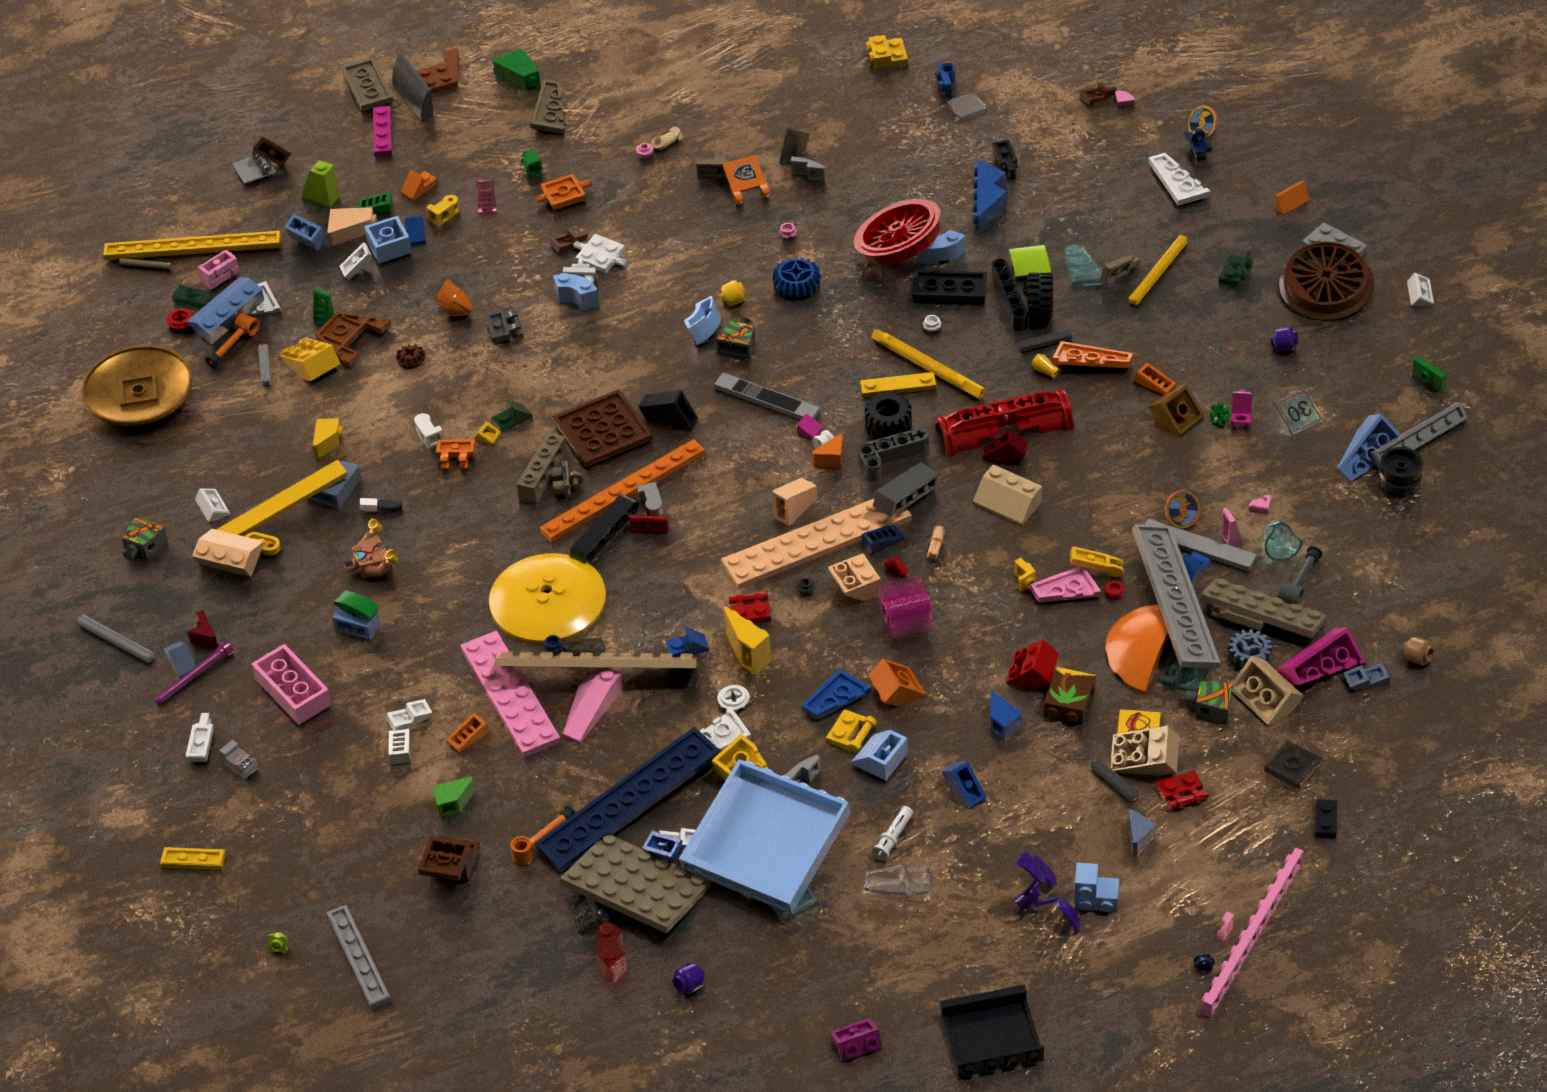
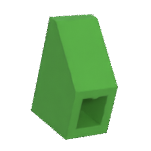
M472 776L432 787L440 818L460 813L475 793Z

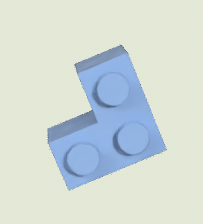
M1077 862L1074 909L1117 912L1119 879L1098 877V864Z

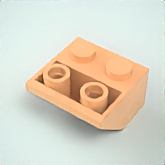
M863 553L828 567L829 572L846 596L861 601L879 596L881 592V579Z

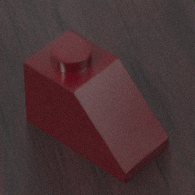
M1011 429L987 443L982 458L989 461L1013 463L1026 455L1028 442Z

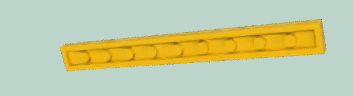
M280 231L105 243L103 256L104 260H117L120 258L133 259L223 252L225 250L280 248L281 233Z

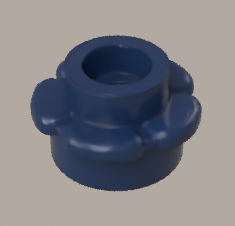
M550 635L545 639V645L543 646L545 651L557 653L563 648V643L558 636Z
M1206 953L1197 955L1193 960L1194 967L1202 974L1212 971L1215 964L1214 958H1211Z

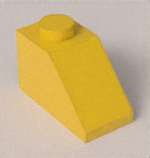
M339 418L316 420L313 439L315 459L322 457L340 445V438L344 436V428L340 426Z

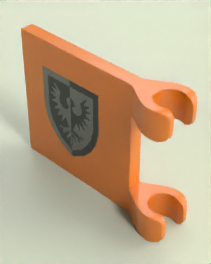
M756 155L722 163L736 205L743 203L741 192L759 187L762 198L769 197L770 190L765 182Z

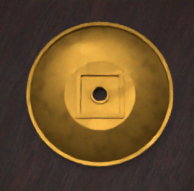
M155 345L126 347L106 355L91 367L82 383V398L89 412L104 422L122 426L150 423L169 415L185 401L192 387L191 369L181 355L168 348Z

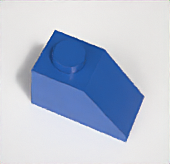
M958 761L941 771L950 790L968 807H972L986 798L968 761Z

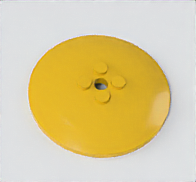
M557 553L530 556L509 566L496 579L489 595L490 612L498 627L513 638L538 644H545V639L550 635H556L561 641H565L583 633L600 617L606 602L605 584L598 571L587 562L585 564L570 557V555ZM545 590H550L551 592H550V593H544L543 591H545Z

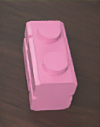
M225 250L197 267L202 284L211 290L227 279H231L239 272L236 257L228 250Z

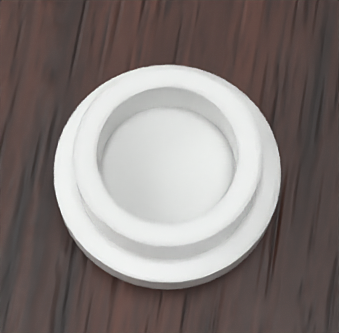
M928 315L923 321V327L927 331H937L941 328V321L936 315Z

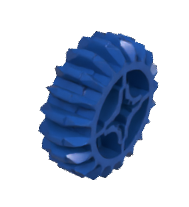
M795 257V259L788 258L787 261L782 260L781 264H777V267L774 268L772 276L773 285L778 293H782L784 297L789 295L790 299L793 296L798 299L799 296L805 298L806 294L811 295L819 287L821 279L819 267L815 265V262H810V259L804 260L803 257L801 259Z

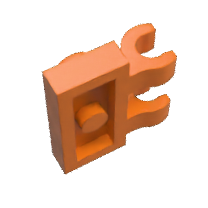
M475 439L438 440L436 457L440 458V462H442L441 470H449V459L458 457L460 469H468V457H474Z

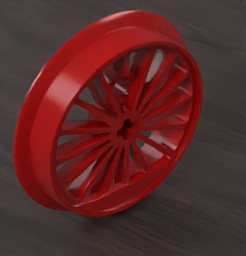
M926 199L906 200L888 206L871 216L861 225L854 237V247L859 253L865 255L870 262L875 264H894L912 258L929 247L937 238L940 231V208L935 202Z

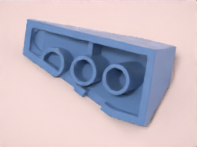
M1382 413L1369 415L1357 430L1336 469L1348 482L1353 481L1376 465L1371 455L1372 451L1401 434Z

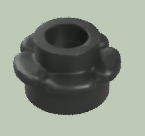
M802 578L796 583L798 592L803 596L811 595L814 591L815 582L809 578Z

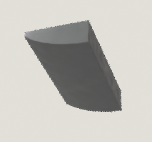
M402 53L399 54L393 68L392 84L421 121L434 117L431 89Z

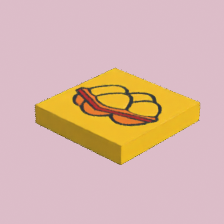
M1120 709L1117 734L1160 727L1161 712Z

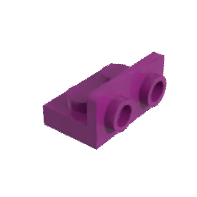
M870 1018L830 1032L831 1040L838 1048L840 1059L843 1062L882 1048L879 1029Z

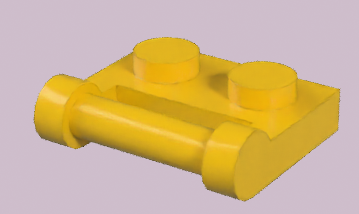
M844 709L827 735L826 743L858 753L862 747L863 740L870 729L875 727L877 721L872 716L865 717ZM860 725L863 726L856 738L850 741Z

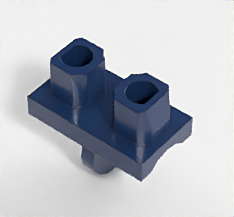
M1199 128L1193 129L1192 132H1183V138L1187 142L1189 149L1194 152L1195 158L1197 160L1206 158L1207 152L1212 151V146L1205 138V132Z

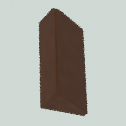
M261 136L252 145L255 152L281 167L291 155V152L264 136Z

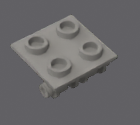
M253 149L252 157L232 163L244 184L276 174L270 160Z

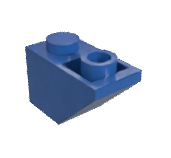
M994 692L990 694L991 730L1006 740L1022 727V713L1018 708L1010 705L1002 696H998Z

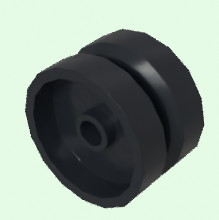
M1394 447L1387 450L1382 455L1380 461V486L1392 495L1405 496L1416 492L1421 485L1422 456L1417 451L1406 447Z

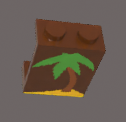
M1057 667L1044 700V716L1083 724L1086 704L1090 694H1094L1096 689V675Z

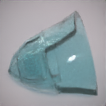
M1275 520L1266 524L1263 528L1265 553L1273 561L1282 562L1289 560L1301 550L1303 541L1293 533L1292 528L1286 522Z

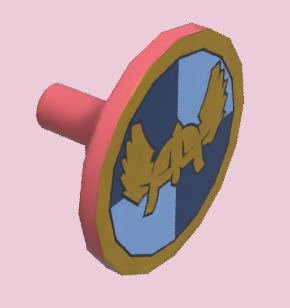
M1205 105L1195 108L1188 120L1189 132H1192L1193 129H1202L1205 132L1206 139L1214 134L1218 125L1215 111Z
M1180 490L1168 498L1165 506V515L1172 526L1183 529L1192 526L1197 521L1200 514V503L1192 492Z

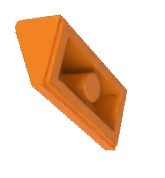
M1302 180L1276 194L1274 209L1284 215L1308 202L1309 195L1304 181Z

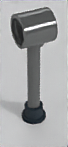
M1310 546L1307 549L1306 561L1294 582H1283L1278 598L1291 604H1300L1304 594V588L1300 586L1313 563L1322 557V551L1318 547Z

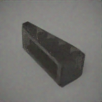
M602 638L564 640L562 652H571L573 656H580L581 653H593V656H600L601 653L607 652Z

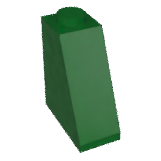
M523 49L492 59L493 73L523 89L541 84L539 70Z

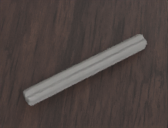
M81 615L77 619L79 626L148 663L155 658L152 651L85 615Z

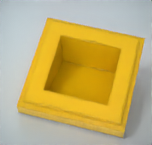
M486 421L473 439L492 446L501 431Z

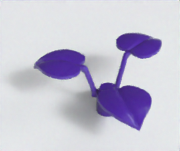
M1027 852L1022 854L1016 865L1025 869L1034 880L1026 890L1014 898L1018 907L1022 911H1026L1032 906L1037 908L1040 905L1056 902L1059 909L1074 927L1076 934L1079 933V916L1066 899L1055 897L1038 902L1040 894L1037 888L1045 881L1051 886L1057 883L1053 871L1037 855L1032 857Z

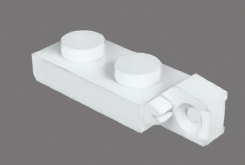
M201 713L199 723L192 725L186 751L187 761L207 762L214 732V725L211 724L209 713Z

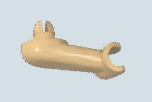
M672 127L669 129V133L654 137L651 145L655 150H663L676 140L682 141L683 136L678 127Z

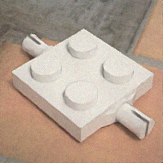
M594 234L586 244L575 241L576 243L573 245L574 248L581 250L576 256V262L579 259H583L584 264H590V268H596V270L605 274L616 264L624 268L628 264L627 260L620 258L625 251V246L600 235Z

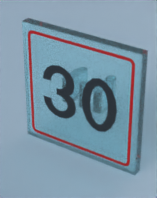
M1306 387L1274 403L1292 436L1324 420Z

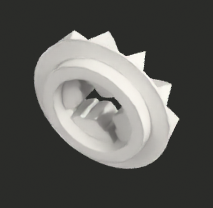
M739 685L726 686L718 694V703L721 709L726 708L728 710L732 707L737 712L738 709H745V705L749 704V692ZM732 695H734L736 702L732 701Z

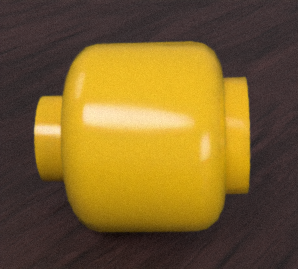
M736 280L722 285V293L719 294L722 303H727L729 307L743 302L747 295L742 283H738Z

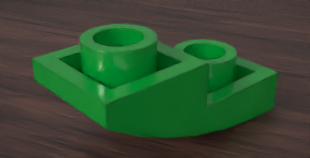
M346 590L334 602V605L350 615L354 612L367 622L380 607L370 599Z

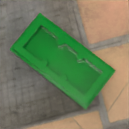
M1417 356L1413 360L1412 373L1439 391L1445 389L1447 375Z

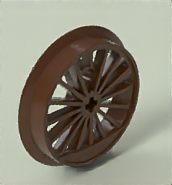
M1324 241L1306 245L1290 257L1280 272L1278 288L1284 302L1295 312L1312 319L1335 320L1354 314L1369 301L1374 289V278L1369 266L1357 251L1341 243ZM1325 256H1331L1328 267H1326ZM1316 257H1322L1323 267L1318 262ZM1335 257L1340 258V260L1332 267ZM1310 259V260L1313 262L1314 265H1312L1311 263L1307 262V260ZM1362 277V281L1351 278ZM1347 285L1356 286L1359 288L1358 290H1354ZM1320 288L1316 300H1314L1311 295ZM1338 288L1351 296L1345 298ZM1331 289L1335 292L1340 301L1332 302L1330 293ZM1323 290L1327 291V303L1319 302Z

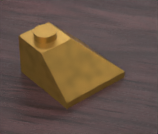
M1187 384L1162 396L1149 406L1157 422L1176 435H1181L1205 416Z

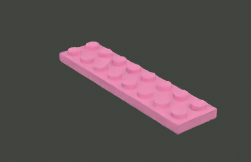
M497 631L460 645L464 656L523 757L561 743L560 736L519 667L495 666V657L501 652H509Z

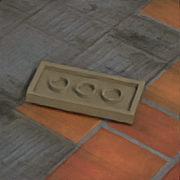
M373 58L341 66L342 73L361 111L394 102L393 96Z

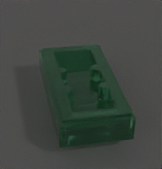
M179 285L172 295V300L203 308L213 296L212 292Z

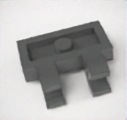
M504 310L486 314L493 343L511 339L510 335L514 337L523 336L517 310H512L508 313H504Z

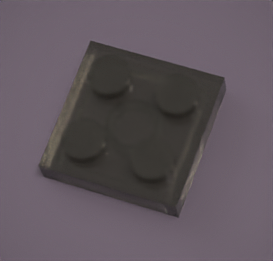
M1286 740L1264 766V771L1300 790L1322 764V758Z

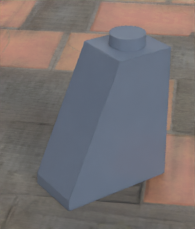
M342 460L340 463L348 476L308 499L340 509L361 480L359 465Z

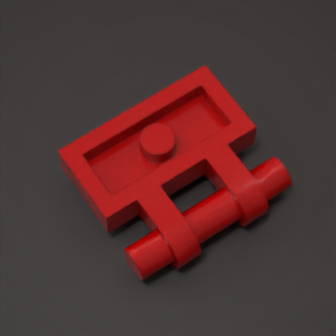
M755 591L754 594L742 595V593H737L736 596H729V604L737 603L736 606H730V609L736 611L746 620H750L753 624L771 622L769 602L761 603L763 600H768V592L760 593V591ZM754 601H755L754 604H745V605H743V603H745V602H754Z
M1195 770L1156 782V788L1164 802H1167L1170 810L1184 808L1185 805L1193 802L1197 804L1202 802V799L1209 797L1208 791L1203 790V784Z

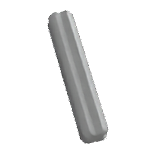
M260 344L258 346L261 382L263 386H270L272 380L268 346Z

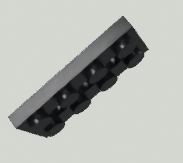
M915 270L912 300L985 302L987 272Z

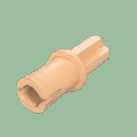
M935 526L933 528L932 537L928 541L930 547L927 556L929 558L936 559L940 548L944 545L945 529L942 526Z

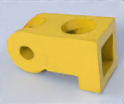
M447 195L443 198V201L436 205H428L426 207L427 219L440 227L459 212L458 197Z

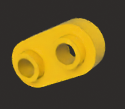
M250 532L245 535L248 538L264 541L260 554L271 556L277 554L281 549L279 539L274 536L258 532Z

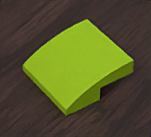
M1045 245L1009 249L1015 280L1025 279L1029 273H1051Z

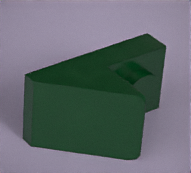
M506 399L507 410L491 417V422L503 433L533 418V415L523 404Z

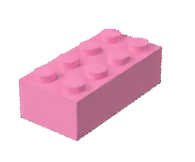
M285 644L252 663L255 680L298 725L332 705L329 689Z

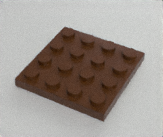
M619 389L552 416L554 424L585 467L653 440V434Z

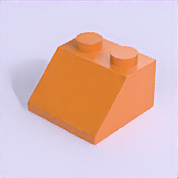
M882 658L868 674L872 681V686L878 691L881 701L886 705L900 707L926 696L925 691L907 666Z

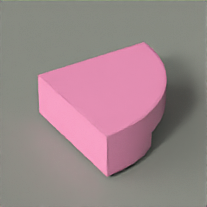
M1115 91L1118 106L1135 105V99L1131 94L1124 91Z
M1264 495L1262 498L1252 500L1249 505V511L1268 514L1272 495Z
M1225 913L1221 920L1224 924L1220 930H1217L1216 940L1224 942L1233 928L1234 914Z

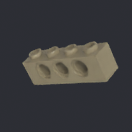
M547 433L517 483L519 500L537 504L553 477L552 468L559 467L567 454L564 436Z

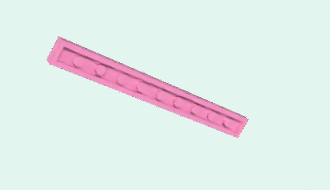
M1295 848L1291 855H1287L1284 868L1278 870L1275 883L1270 884L1267 889L1265 900H1260L1256 915L1252 914L1247 930H1243L1240 934L1238 945L1232 947L1228 962H1223L1219 977L1215 976L1210 992L1204 994L1201 1002L1204 1005V1015L1212 1017L1302 865L1303 850Z

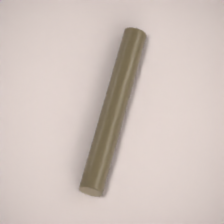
M124 258L119 260V265L172 269V263Z

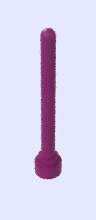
M226 640L219 643L212 655L155 698V702L161 704L219 658L228 657L234 653L231 644Z

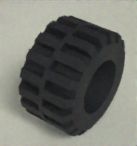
M1052 273L1028 274L1027 316L1029 319L1052 318Z
M886 392L885 394H877V397L873 396L871 401H867L864 409L865 428L871 437L881 439L911 430V404L907 398L904 399V396Z

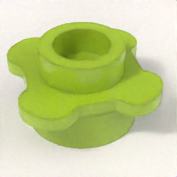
M277 932L267 936L269 941L267 948L269 951L287 953L288 948L286 945L288 938L283 933Z

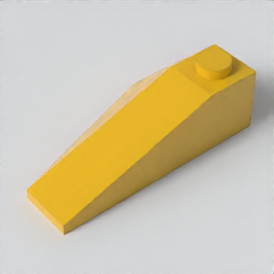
M742 734L736 737L712 760L715 773L725 781L739 759L745 762L751 761L763 769L768 768L756 745Z

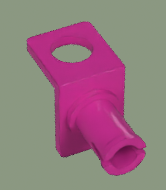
M1245 390L1233 392L1231 424L1250 425L1252 393Z

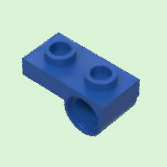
M938 63V71H935L936 81H939L940 92L944 93L945 98L952 97V85L956 82L955 65L952 63Z

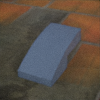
M1382 662L1366 669L1361 665L1343 673L1351 690L1367 689L1391 682Z

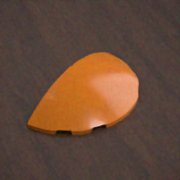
M1158 604L1140 607L1121 617L1109 631L1105 644V653H1107L1108 665L1114 674L1117 673L1123 679L1125 685L1144 694L1159 666V659L1170 638Z

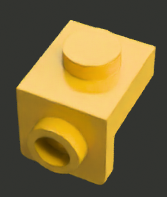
M1021 557L1015 560L1014 573L1018 577V590L1022 593L1030 589V584L1036 582V570Z

